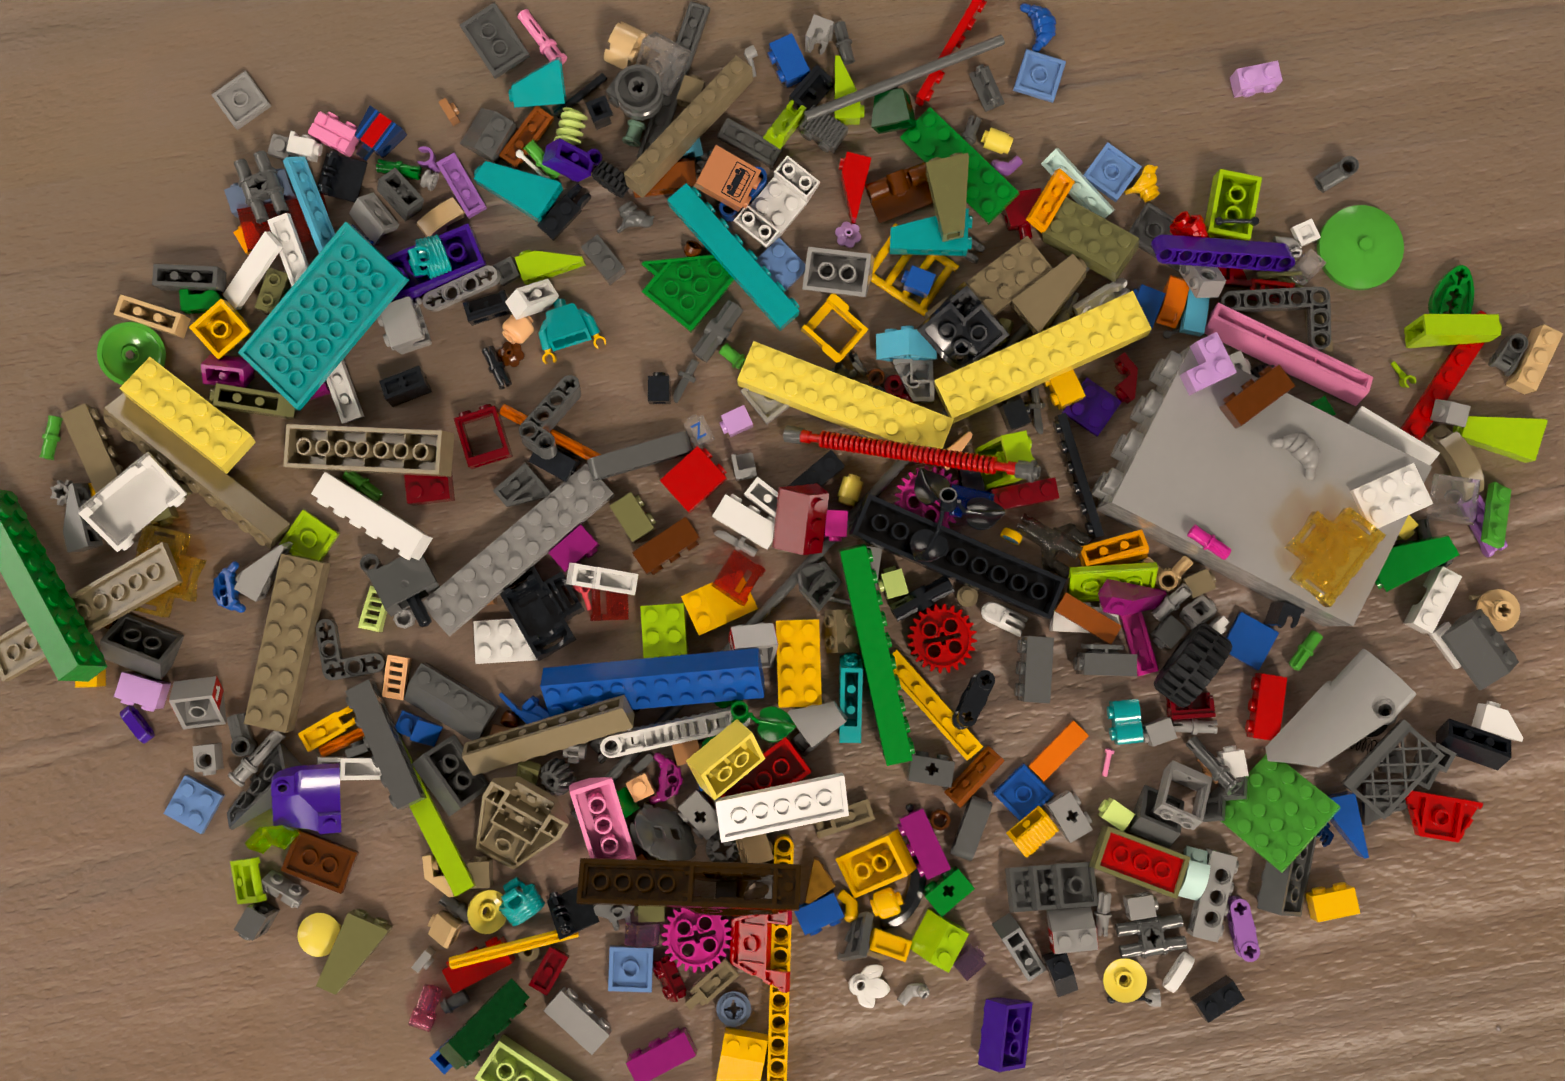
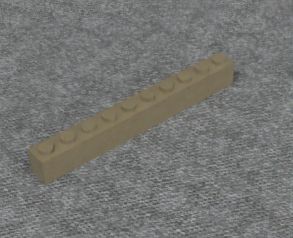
M124 393L104 407V421L109 427L117 429L127 441H132L136 444L142 453L150 452L163 467L171 472L174 478L186 483L192 492L200 494L210 506H215L225 518L237 523L243 532L251 534L261 546H266L271 550L284 538L289 530V522L127 398Z

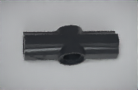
M942 576L932 583L923 585L908 593V596L889 605L898 622L917 611L920 612L934 605L937 600L954 592L950 580Z

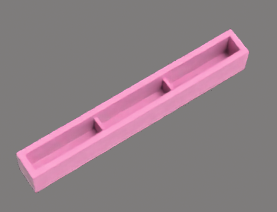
M1217 303L1207 317L1204 334L1209 336L1217 332L1223 343L1239 351L1241 350L1268 365H1280L1285 373L1349 404L1357 406L1370 391L1373 380L1372 376L1223 304Z

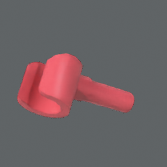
M573 585L574 590L582 594L587 611L591 610L592 607L588 597L590 588Z

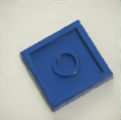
M1239 612L1226 636L1233 646L1229 655L1259 670L1279 632L1243 612Z
M1024 763L993 792L1019 821L1038 805L1042 807L1054 795Z

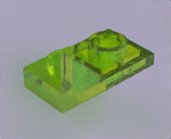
M284 825L259 827L245 842V845L248 849L262 854L271 845L286 849L299 835V832Z

